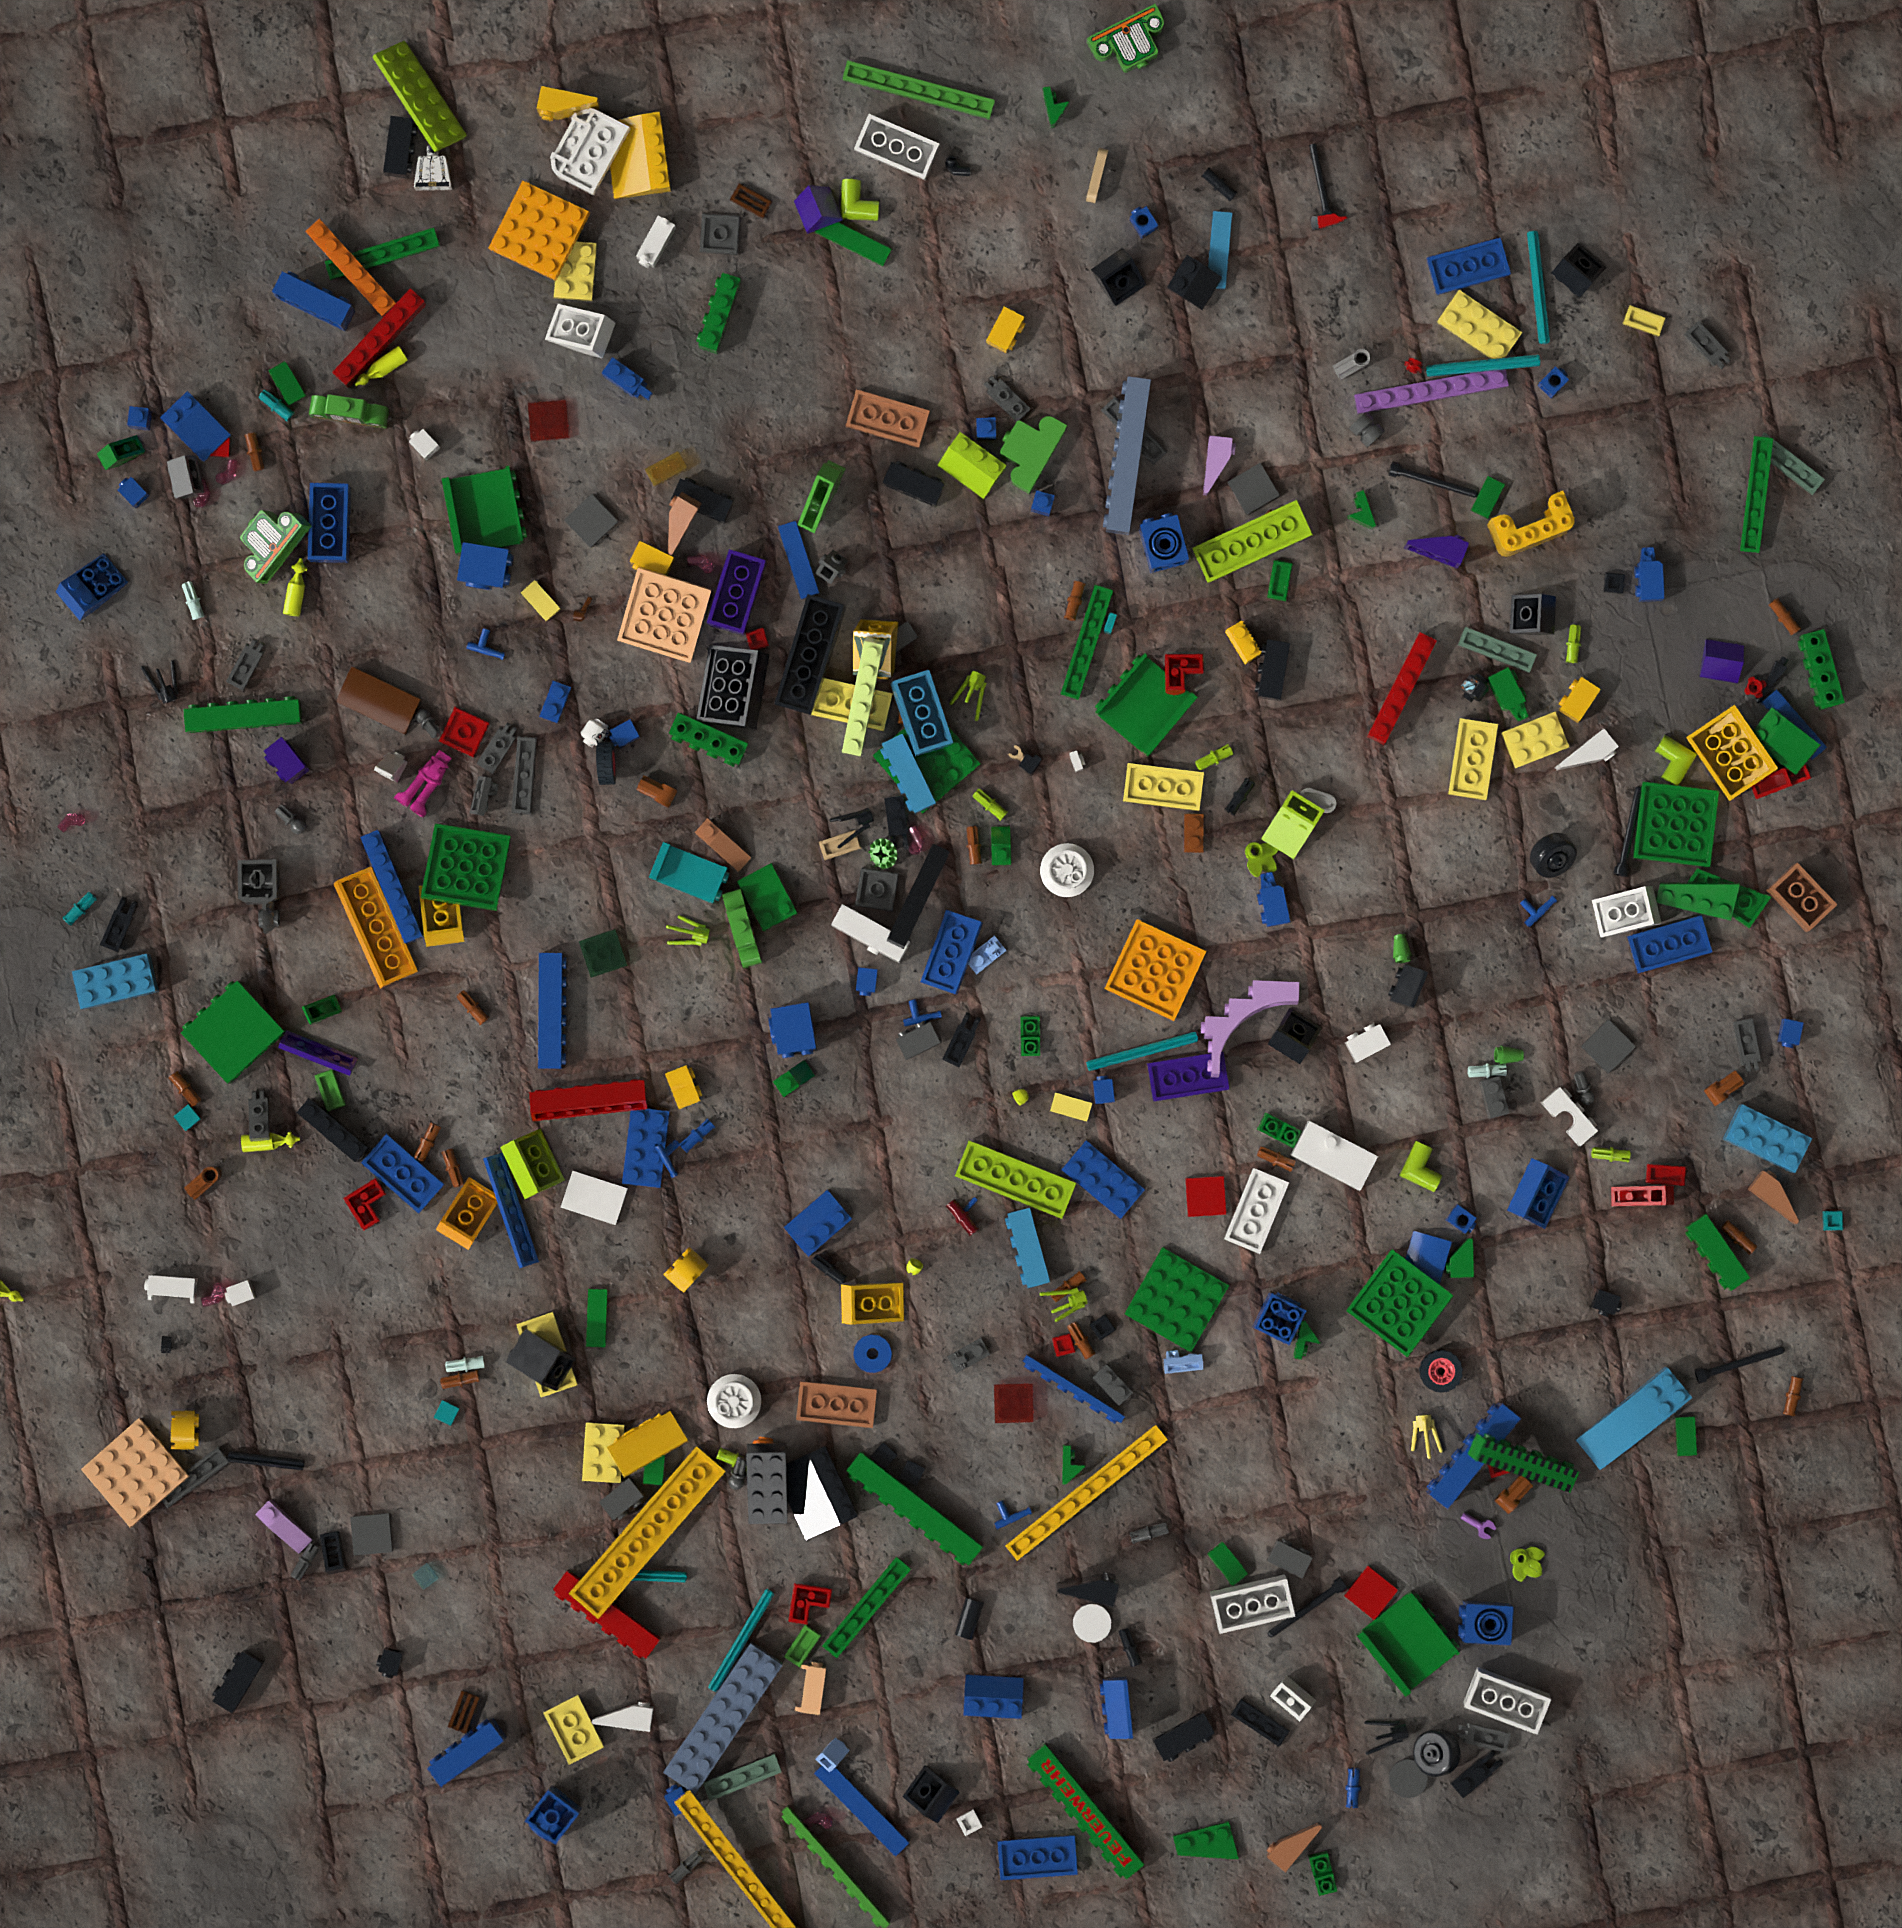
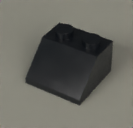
M1577 243L1551 274L1580 298L1607 267Z
M1123 248L1091 269L1097 282L1114 306H1117L1146 286L1132 257Z
M1186 255L1167 288L1172 293L1203 310L1222 277L1204 264Z
M1547 594L1512 595L1510 634L1554 635L1556 596Z
M1403 965V968L1399 967L1395 976L1398 979L1395 986H1391L1388 996H1390L1389 1001L1408 1009H1413L1428 972L1408 965Z
M1289 1008L1269 1040L1268 1045L1291 1060L1301 1064L1322 1027Z
M924 1765L902 1797L925 1817L939 1823L960 1791Z

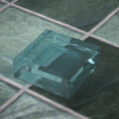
M428 1563L412 1574L423 1590L439 1579Z

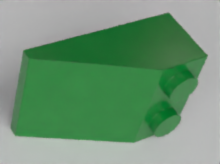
M1773 707L1753 730L1767 753L1795 775L1799 773L1821 746L1784 714Z
M771 863L737 881L764 932L798 914Z

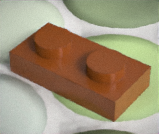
M1184 814V853H1203L1204 814Z

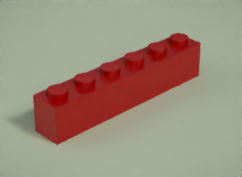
M410 288L332 373L347 388H350L358 379V376L368 369L427 305L425 301Z
M1419 632L1367 735L1368 738L1382 745L1386 743L1437 640Z
M638 1079L629 1082L615 1081L611 1084L596 1083L592 1086L577 1085L572 1088L559 1087L553 1090L529 1092L532 1121L648 1109L645 1082Z
M567 1570L553 1590L556 1592L554 1595L562 1601L565 1599L571 1603L570 1607L576 1612L582 1611L587 1615L585 1618L591 1623L595 1624L597 1622L602 1626L601 1630L607 1635L613 1634L618 1638L616 1641L624 1647L627 1645L633 1649L632 1653L638 1658L642 1659L644 1657L646 1659L661 1638L614 1603L597 1619L569 1594L581 1579Z

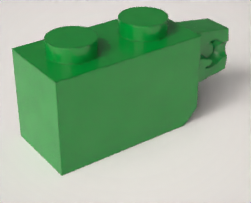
M1508 667L1486 679L1489 681L1488 684L1503 711H1510L1517 722L1528 717L1524 704L1527 695L1522 687L1519 688L1516 681L1518 678L1514 670L1510 671Z

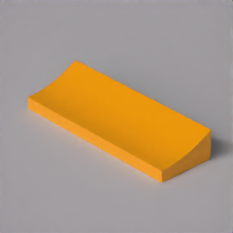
M372 867L337 880L334 883V887L380 989L417 973L418 970L407 945L402 939Z

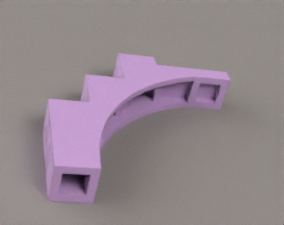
M1253 980L1252 986H1248V997H1251V999L1229 998L1228 1004H1225L1224 1015H1228V1017H1205V1022H1201V1033H1204V1039H1212V1041H1208V1053H1211V1060H1208L1207 1071L1211 1072V1077H1219L1220 1054L1233 1031L1247 1018L1264 1009L1281 1005H1298L1299 982Z

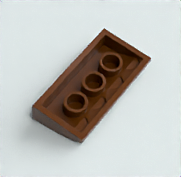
M351 666L336 702L406 735L422 700Z

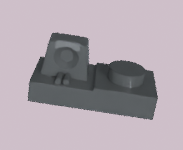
M478 776L470 814L484 816L488 809V795H497L499 784L492 782V778Z
M979 1338L947 1357L956 1373L989 1356L990 1353L983 1340Z

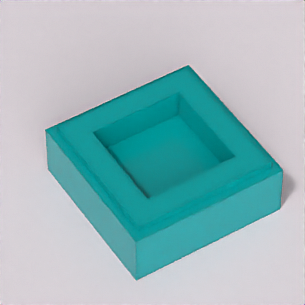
M1109 613L1104 633L1111 635L1117 614Z
M189 1104L173 1116L185 1131L201 1120Z
M1822 1211L1823 1231L1843 1230V1211Z
M442 1400L434 1418L452 1426L460 1408Z

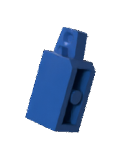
M613 357L601 372L603 377L633 398H638L641 395L649 401L653 395L652 392L646 389L648 384L643 378Z
M1653 547L1641 548L1640 562L1637 564V567H1634V576L1638 578V586H1635V596L1639 597V602L1663 601V564L1660 561H1656Z
M1272 872L1261 874V889L1259 890L1260 893L1257 894L1258 905L1263 907V912L1260 913L1262 924H1266V927L1290 923L1284 888L1276 885Z

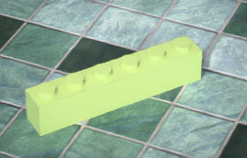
M866 637L864 640L842 749L843 753L861 756L863 752L885 643L884 640Z

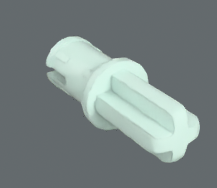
M191 581L183 583L182 588L187 599L185 603L188 604L192 619L196 620L204 617L199 602L200 598H197L193 583Z
M1486 1063L1484 1066H1469L1467 1073L1470 1078L1486 1077L1489 1079L1491 1076H1506L1507 1070H1505L1506 1064L1489 1065Z
M483 1356L463 1357L464 1359L447 1361L445 1363L447 1372L462 1370L467 1372V1370L484 1368Z

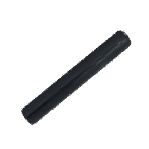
M234 1451L229 1452L228 1461L293 1470H303L305 1466V1461L300 1459Z

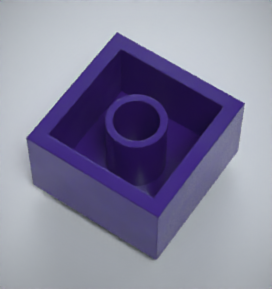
M280 737L264 750L266 754L265 760L270 766L278 769L276 774L285 783L288 781L293 784L310 770L283 737Z

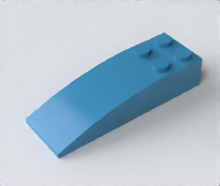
M1664 1367L1579 1436L1576 1441L1599 1470H1601L1670 1417L1692 1397L1669 1368Z

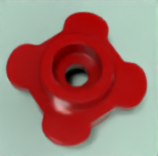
M1409 358L1404 363L1407 367L1406 370L1411 373H1421L1423 370V363L1414 358Z
M1750 677L1747 688L1744 690L1745 694L1761 698L1766 682Z

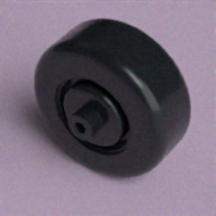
M1552 833L1544 836L1534 845L1530 853V863L1540 876L1545 878L1557 877L1565 873L1573 865L1577 856V849L1567 835Z
M1434 1729L1426 1731L1417 1738L1414 1744L1413 1756L1415 1763L1428 1776L1439 1777L1448 1775L1456 1769L1460 1761L1461 1753L1458 1741L1446 1730Z

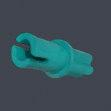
M263 390L260 393L259 399L269 406L272 412L275 411L285 419L286 422L294 415V412L285 406L281 399L278 400L267 390Z
M88 892L78 903H74V907L62 917L64 921L72 926L82 914H86L85 911L96 901V896Z

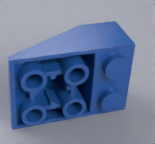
M103 553L60 582L56 593L81 621L122 589L128 581Z

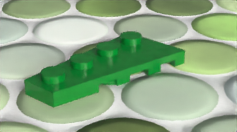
M1696 869L1687 883L1733 884L1734 882ZM1740 885L1732 917L1749 929L1771 896Z

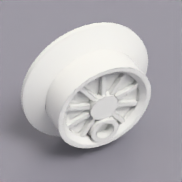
M1064 843L1054 846L1045 854L1041 862L1040 874L1044 885L1049 891L1061 897H1073L1084 892L1091 884L1094 876V865L1090 855L1082 847Z
M729 1374L719 1378L712 1385L708 1393L707 1405L711 1416L716 1422L728 1428H740L751 1423L758 1415L761 1407V1395L756 1384L748 1377L740 1374Z

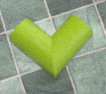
M843 179L840 207L842 219L878 221L879 201L860 200L861 181L857 179Z
M1667 735L1663 736L1655 749V752L1670 760L1661 778L1672 785L1679 786L1697 754Z
M1415 1141L1399 1176L1435 1192L1442 1175L1425 1167L1433 1149Z

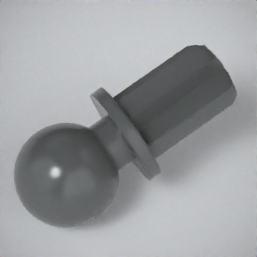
M425 708L417 710L415 718L419 723H422V729H426L431 738H438L441 730L435 724V719L430 717V712Z
M280 805L276 809L275 813L285 822L286 826L288 824L291 825V830L294 834L299 835L305 832L306 824L303 820L295 819L297 814L290 812L284 805Z
M1578 1071L1574 1074V1078L1577 1084L1576 1090L1581 1092L1579 1099L1582 1104L1590 1105L1594 1102L1595 1095L1589 1090L1591 1084H1588L1585 1072Z
M738 1457L735 1468L731 1470L732 1476L729 1479V1486L734 1490H739L744 1485L743 1478L746 1477L745 1468L747 1465V1459L744 1457Z

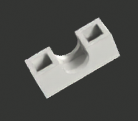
M1558 1087L1541 1104L1553 1117H1556L1562 1111H1567L1572 1115L1573 1125L1566 1133L1578 1146H1581L1598 1131L1595 1128L1597 1124L1591 1117L1586 1118L1583 1114L1585 1110L1579 1103H1573L1570 1099L1572 1095L1567 1089Z

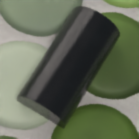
M965 1597L955 1631L956 1636L973 1640L984 1602Z

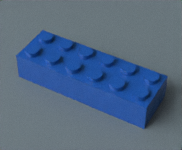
M1498 1402L1491 1405L1487 1411L1489 1415L1485 1419L1481 1418L1475 1425L1476 1431L1466 1436L1463 1440L1464 1446L1461 1449L1457 1448L1453 1452L1451 1462L1449 1464L1445 1463L1439 1470V1477L1437 1479L1433 1478L1426 1486L1428 1488L1426 1493L1448 1509L1484 1465V1463L1478 1462L1468 1455L1476 1433L1481 1435L1488 1433L1496 1437L1495 1440L1500 1441L1501 1438L1505 1439L1521 1419L1504 1404Z

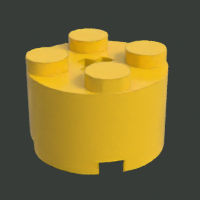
M690 1246L682 1254L684 1258L680 1256L672 1266L675 1268L670 1267L663 1274L683 1293L709 1266Z
M171 1411V1416H175L171 1420V1442H175V1445H171V1450L195 1449V1446L199 1445V1433H195V1427H199V1414H195V1411Z

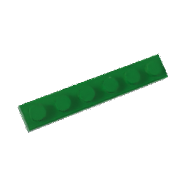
M433 227L351 254L368 270L438 248L440 244ZM331 260L324 261L330 281L345 277Z
M1754 436L1740 551L1760 552L1773 438Z
M1098 585L1094 586L1060 695L1079 700L1113 593L1111 589Z
M896 1556L822 1647L835 1658H838L909 1573L911 1568Z

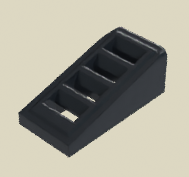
M340 1532L320 1534L325 1572L327 1574L347 1571ZM336 1538V1542L326 1544V1540ZM336 1546H337V1549H336V1550L328 1551V1549H327V1548H331V1547H336ZM338 1554L339 1556L337 1558L329 1559V1556ZM333 1563H340L338 1566L331 1567Z

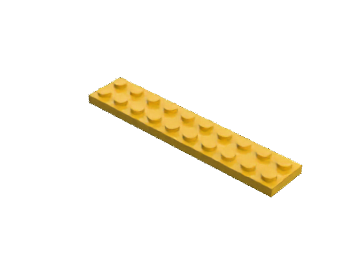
M696 1446L569 1594L599 1619L726 1471Z

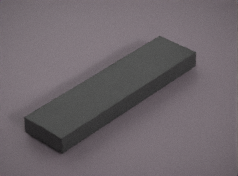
M1114 397L1101 411L1117 427V421L1122 419V413H1119L1120 402ZM1144 428L1141 453L1154 466L1167 451Z
M517 737L511 813L531 814L537 738Z
M218 1446L186 1470L190 1477L162 1501L167 1508L230 1463L222 1449Z

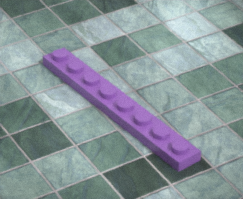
M1505 369L1475 372L1354 395L1357 414H1363L1365 412L1369 413L1508 387L1509 385Z

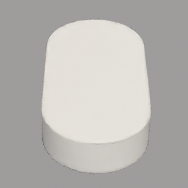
M1311 788L1303 789L1299 794L1324 809L1323 813H1330L1336 807V799L1330 794Z

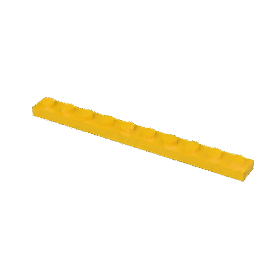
M1155 1424L1008 1542L1005 1547L1018 1561L1168 1439Z
M688 1790L675 1800L676 1806L770 1927L797 1928L693 1793Z

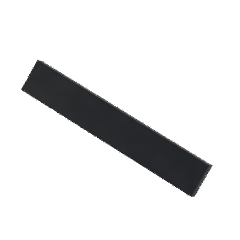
M932 844L886 940L887 942L902 949L905 948L950 851Z

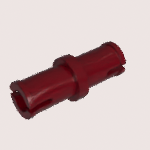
M956 1199L945 1206L956 1218V1223H960L969 1236L979 1230V1227L968 1216L969 1213L962 1209Z

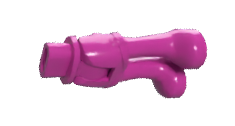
M439 750L435 756H431V759L422 768H419V773L412 784L404 792H398L394 799L408 807L424 781H427L428 783L409 807L414 813L424 818L427 813L425 804L435 788L441 785L445 771L449 767L447 765L452 758Z

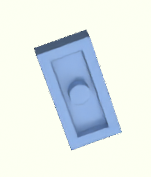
M993 936L972 953L968 965L977 975L1006 952V949Z
M1178 1350L1166 1351V1359H1164L1165 1374L1203 1370L1202 1354L1192 1353L1180 1357Z

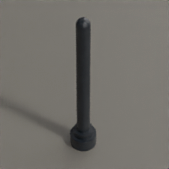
M1392 461L1388 476L1396 478V476L1400 477L1401 475L1473 498L1478 496L1476 490L1405 469L1400 463Z
M1641 786L1635 787L1620 862L1617 863L1613 871L1614 875L1628 877L1630 869H1628L1627 861L1640 804Z
M1780 1346L1710 1369H1703V1367L1694 1369L1697 1382L1701 1384L1707 1382V1379H1710L1711 1376L1781 1355L1785 1352V1349Z
M1339 1576L1331 1584L1332 1587L1296 1611L1294 1617L1286 1618L1268 1631L1267 1635L1270 1638L1276 1636L1335 1593H1344L1348 1590V1587Z

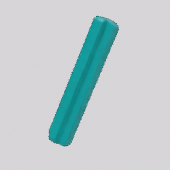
M640 1570L632 1581L685 1583L687 1581V1573Z

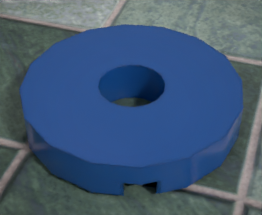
M870 1334L857 1342L854 1347L853 1356L855 1363L860 1369L865 1372L876 1373L888 1366L891 1361L892 1351L890 1344L885 1338ZM870 1348H875L878 1351L876 1359H870L867 1356V1351Z

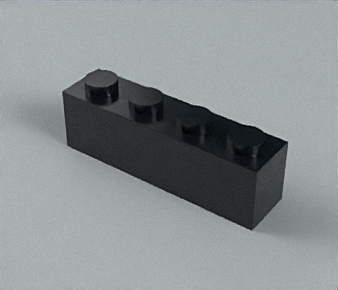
M308 1098L296 1112L354 1162H358L369 1150V1146L312 1098Z

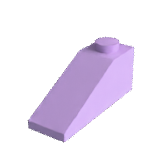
M1209 436L1203 495L1207 496L1230 460L1231 455L1235 454L1236 444L1232 443L1233 438Z
M272 1499L255 1514L298 1554L313 1540Z

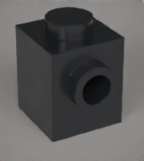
M1597 1289L1591 1308L1599 1310L1598 1314L1609 1317L1610 1314L1615 1315L1621 1309V1297Z
M385 1647L382 1655H379L376 1666L379 1667L378 1672H381L382 1676L387 1678L398 1676L404 1652Z

